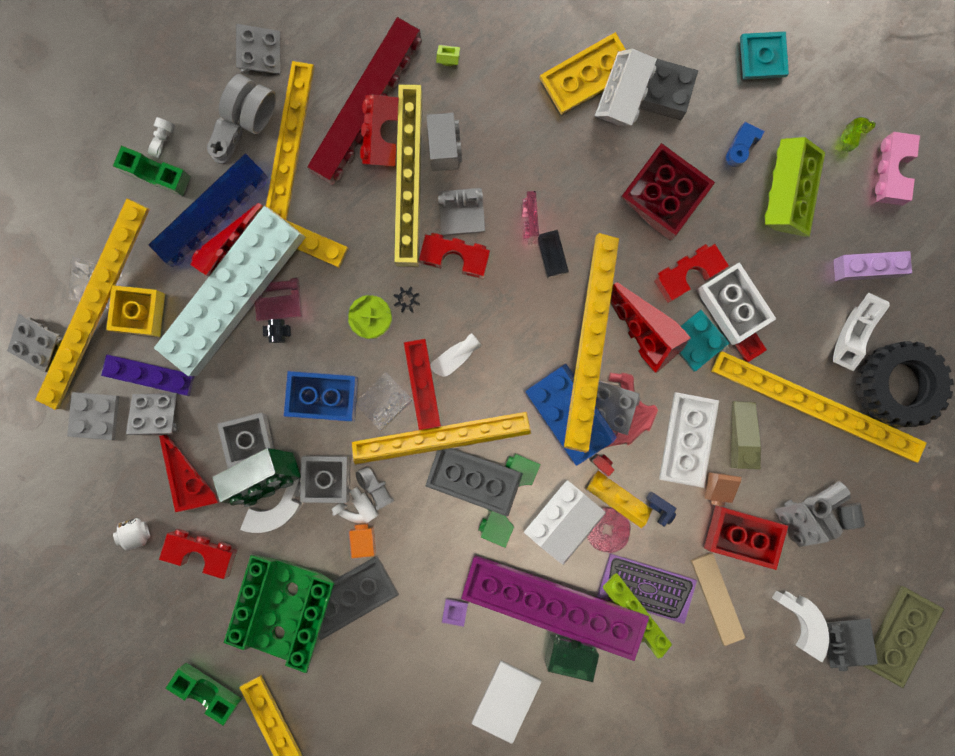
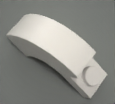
M868 293L859 307L855 306L837 340L833 362L852 371L856 369L866 355V345L874 327L890 306L888 301Z
M301 478L295 480L292 486L286 488L280 503L273 509L249 508L240 530L251 533H263L274 530L289 522L298 513L303 504L295 499L300 497Z
M776 590L772 598L794 612L800 621L801 635L796 646L820 662H823L829 646V632L821 611L810 600L801 595L797 598L787 591L782 594Z

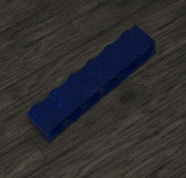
M245 153L154 238L148 246L167 265L171 267L180 265L191 250L194 251L199 248L202 240L207 235H212L223 220H228L239 205H244L255 190L261 189L266 184L268 176Z

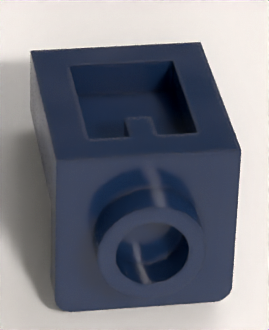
M650 491L646 498L651 502L649 506L659 513L662 510L664 511L657 523L663 527L666 524L670 525L676 517L675 511L677 508Z

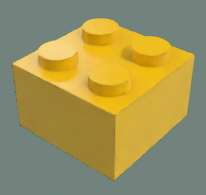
M112 285L106 330L115 333L160 337L165 293L153 289Z

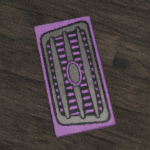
M610 553L597 595L599 598L613 602L603 589V585L612 575L617 573L648 613L682 624L685 623L697 580Z

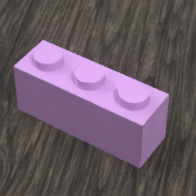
M910 251L842 255L834 259L835 281L900 278L912 274Z

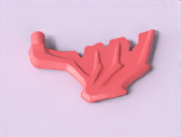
M610 373V382H618L621 388L635 392L634 377L631 374ZM640 401L639 405L636 406L629 434L625 435L617 432L615 434L617 438L607 447L625 443L630 445L645 430L650 431L658 412L655 405L646 406Z

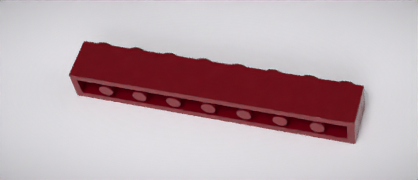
M399 17L395 19L309 162L307 168L310 173L332 186L336 181H340L344 174L343 168L347 162L350 163L354 158V150L358 143L362 144L364 136L361 134V127L365 116L362 110L365 96H389L388 93L391 88H395L400 80L399 75L403 69L406 70L411 62L410 56L413 51H417L421 46L420 29Z

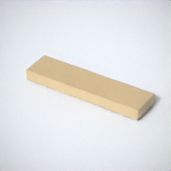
M708 553L692 559L691 563L722 644L727 646L745 639L714 554Z

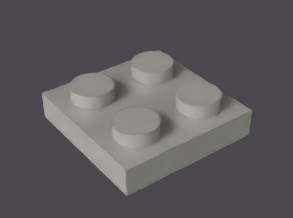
M72 392L67 437L115 440L119 396Z

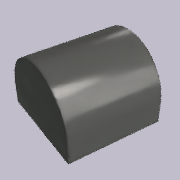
M861 503L837 507L839 523L842 529L849 530L865 527Z

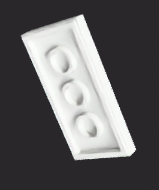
M674 393L659 480L704 488L719 400Z

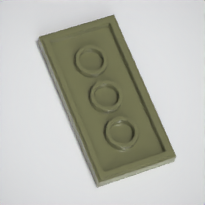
M901 586L874 638L878 664L863 665V667L904 688L944 608Z

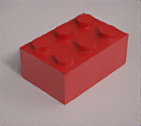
M715 505L704 549L777 570L788 526Z

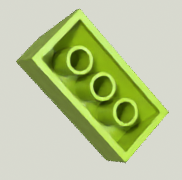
M806 137L780 140V146L777 149L776 167L773 171L772 189L769 192L768 210L765 213V225L775 231L810 237L825 151Z

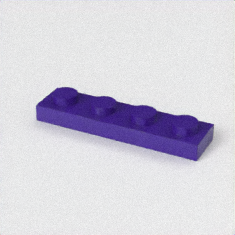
M106 354L101 374L104 377L185 396H190L195 377L187 376L181 371Z

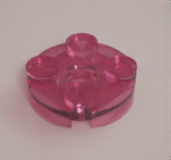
M612 507L601 508L606 514L589 533L587 539L595 549L614 553L621 550L628 543L631 531L630 522ZM605 524L608 526L613 525L612 535L609 536L607 533L603 535L602 531Z

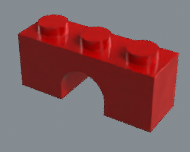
M365 96L362 105L365 116L361 127V134L364 137L363 146L360 149L362 164L395 166L396 144L384 141L381 137L380 129L385 121H398L399 97Z
M438 233L425 234L419 256L420 264L441 269L443 260L447 256L454 254L463 259V275L484 279L490 256V250H487L485 245L474 243V246H471L458 238H453L451 241L443 239L444 236Z
M705 244L695 250L697 255L689 258L687 255L676 262L678 264L677 267L672 270L670 267H667L657 273L659 278L654 282L667 303L691 290L686 281V274L689 270L699 272L706 281L729 267L716 244L710 247Z
M180 529L167 533L159 560L182 566L187 564L192 552H198L205 561L202 573L220 579H226L230 576L237 550L231 549L232 545L224 542L215 544L210 542V538L204 536H197V538L188 536L189 532Z

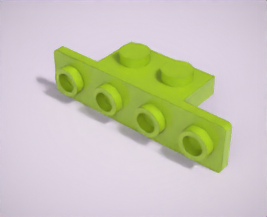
M617 573L612 575L603 585V589L613 600V604L649 616L641 642H645L658 659L662 658L672 646V643Z

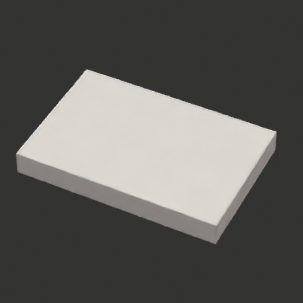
M500 661L476 711L472 724L513 744L538 691L541 680Z

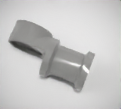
M369 467L356 471V479L359 485L367 493H371L376 503V510L394 502V499L390 498L385 488V481L378 484Z

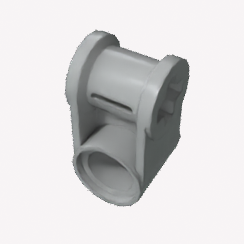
M222 118L216 121L212 136L207 144V151L218 164H225L230 161L242 134V127Z

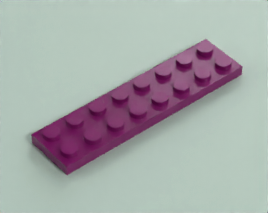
M477 555L473 558L461 597L462 600L632 661L636 659L649 620L647 615Z

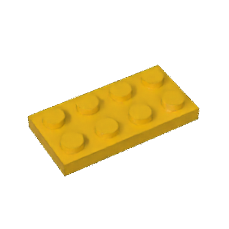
M616 32L540 75L541 82L561 115L604 91L618 52L626 50Z

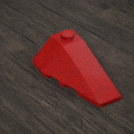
M257 203L205 243L201 249L196 250L191 258L192 262L190 265L209 277L257 216L263 205Z
M616 282L613 284L611 305L619 319L625 320L630 331L627 333L630 338L635 337L641 348L638 350L641 357L655 373L659 372L684 349L691 338L675 320L620 283Z

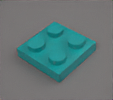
M786 31L744 33L740 36L743 80L784 78L789 75Z
M702 309L681 325V328L686 331L691 339L679 355L693 372L697 371L730 344Z

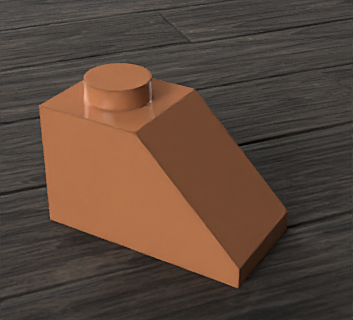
M708 472L705 499L711 500V504L717 506H725V502L733 503L742 477Z

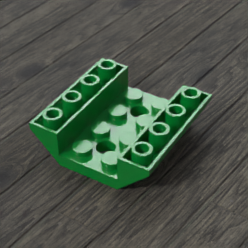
M250 555L223 643L241 650L257 649L286 660L285 666L307 673L335 583L321 573L283 560ZM292 582L298 587L296 595H292L288 589ZM277 626L284 629L283 638L276 636L275 629Z

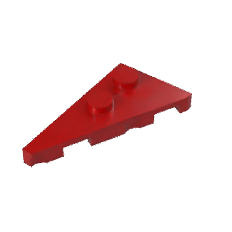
M168 435L159 436L175 513L219 503V498Z

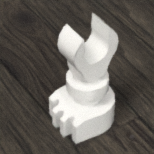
M156 117L154 127L158 129L153 133L155 137L149 145L148 154L157 158L160 157L163 140L167 138V135H165L166 131L173 132L175 126L173 123Z

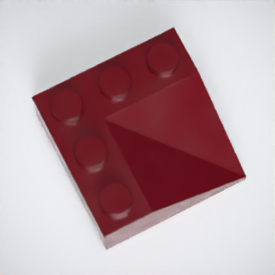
M661 143L621 198L652 228L671 241L679 233L716 182Z

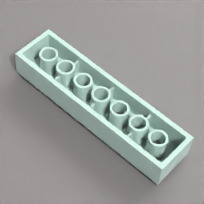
M263 206L154 349L187 376H198L306 237L272 209Z

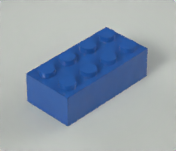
M564 364L525 391L563 448L575 376L567 364ZM595 406L589 451L584 453L567 448L564 449L577 466L613 443L617 436Z

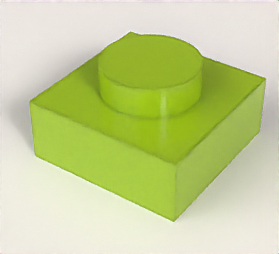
M439 45L436 63H442L445 66L458 65L460 47Z

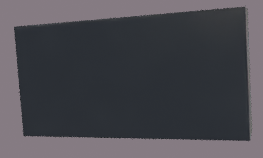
M558 230L536 235L547 278L569 273Z

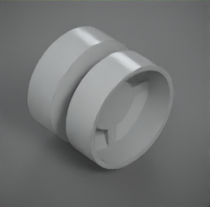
M237 74L228 82L219 103V115L234 124L240 122L242 128L253 134H259L266 127L273 114L276 104V93L261 84L256 86L253 80Z

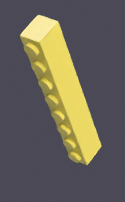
M399 85L395 264L397 267H419L421 85Z

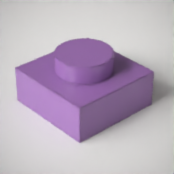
M446 599L442 623L464 627L468 602Z

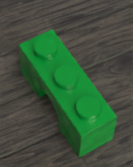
M122 145L113 164V167L126 175L182 197L191 178L189 174L180 168L162 162V164L147 158L142 153Z
M184 663L177 669L165 688L184 701L190 698L200 702L206 708L204 714L222 726L231 718L242 700L241 697L188 663Z

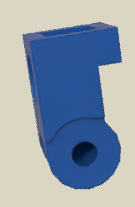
M744 122L740 126L726 154L727 163L732 167L741 166L749 157L751 144H756L762 138L765 131Z

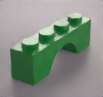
M515 453L514 457L509 456L505 467L523 473L519 484L520 487L533 484L541 464ZM489 510L488 518L482 519L478 531H481L480 538L506 548L514 525L508 520L507 516Z

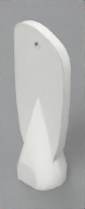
M471 333L465 341L452 346L435 359L430 365L431 369L437 375L448 376L460 367L474 350L479 349L482 345Z

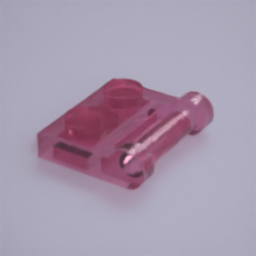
M298 277L290 278L289 281L271 282L263 292L291 289V295L262 298L261 294L254 302L256 321L302 317Z

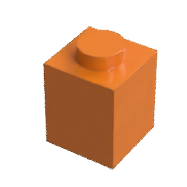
M368 523L356 524L355 529L349 531L351 558L375 556L374 527H368Z

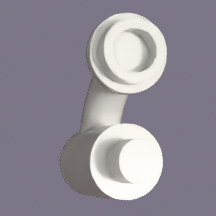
M357 487L351 490L350 494L354 498L352 503L359 514L345 510L348 506L344 505V503H340L331 509L333 516L338 514L354 523H368L379 515L365 492L361 494Z

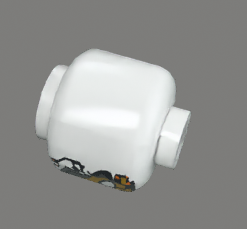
M134 518L119 523L117 525V532L113 533V537L117 546L121 545L124 550L128 551L146 545L147 539L150 538V532L145 521L142 522L139 518Z

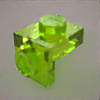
M864 117L853 119L846 125V129L842 133V150L851 152L858 147L861 133H869L875 128L876 123L870 122L869 119Z

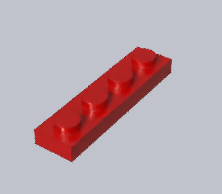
M426 339L403 342L418 428L423 430L440 427L441 423Z

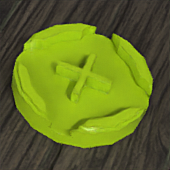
M365 295L356 299L350 306L348 323L352 331L358 336L365 339H377L390 328L392 311L382 298Z

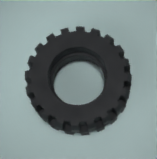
M903 341L885 345V347L874 350L872 355H868L864 361L867 364L860 366L858 372L861 373V377L856 379V384L860 385V391H857V395L863 398V402H861L862 407L870 410L868 415L873 419H879L878 421L891 425V427H918L931 423V420H936L941 416L940 411L947 409L949 403L946 401L953 396V391H950V385H954V380L949 377V373L952 372L950 366H945L943 363L946 359L941 354L935 355L936 349L931 346L925 347V344L921 342ZM898 364H905L910 367L917 375L919 381L918 395L908 406L899 404L893 398L889 389L890 374Z

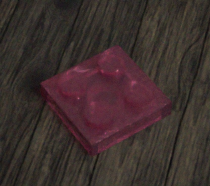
M527 191L526 198L522 199L521 215L526 217L523 226V239H527L528 245H536L539 238L536 191Z

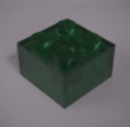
M557 633L556 635L550 634L544 660L547 671L593 682L599 659L597 649L593 645L569 639Z

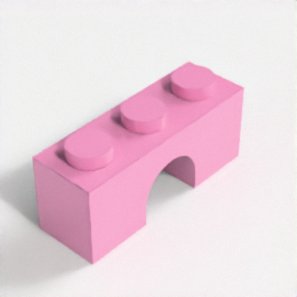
M893 132L883 139L881 143L882 160L878 166L880 178L875 188L877 202L903 206L912 201L915 179L904 177L899 172L898 165L899 162L909 163L918 157L920 135Z

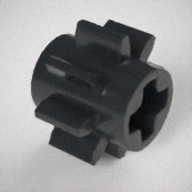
M411 286L405 291L400 287L401 293L393 295L398 299L394 306H401L402 314L406 310H410L413 314V307L415 305L420 306V303L416 301L420 294L416 293L413 295V288ZM406 295L409 298L413 297L410 300L411 304L407 305L405 302L401 303L404 301L403 297Z
M283 319L268 320V326H263V337H268L269 343H285V337H291V326L285 325V320Z

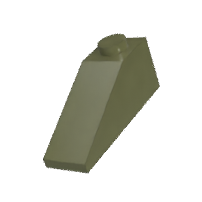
M732 401L731 468L761 470V442L756 402Z

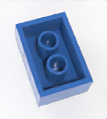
M287 371L284 416L355 422L359 378L347 375Z

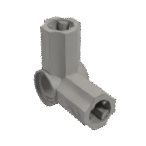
M840 481L816 496H810L804 500L805 505L829 540L840 537L843 532L832 510L851 499L850 491ZM819 503V510L815 512V505Z

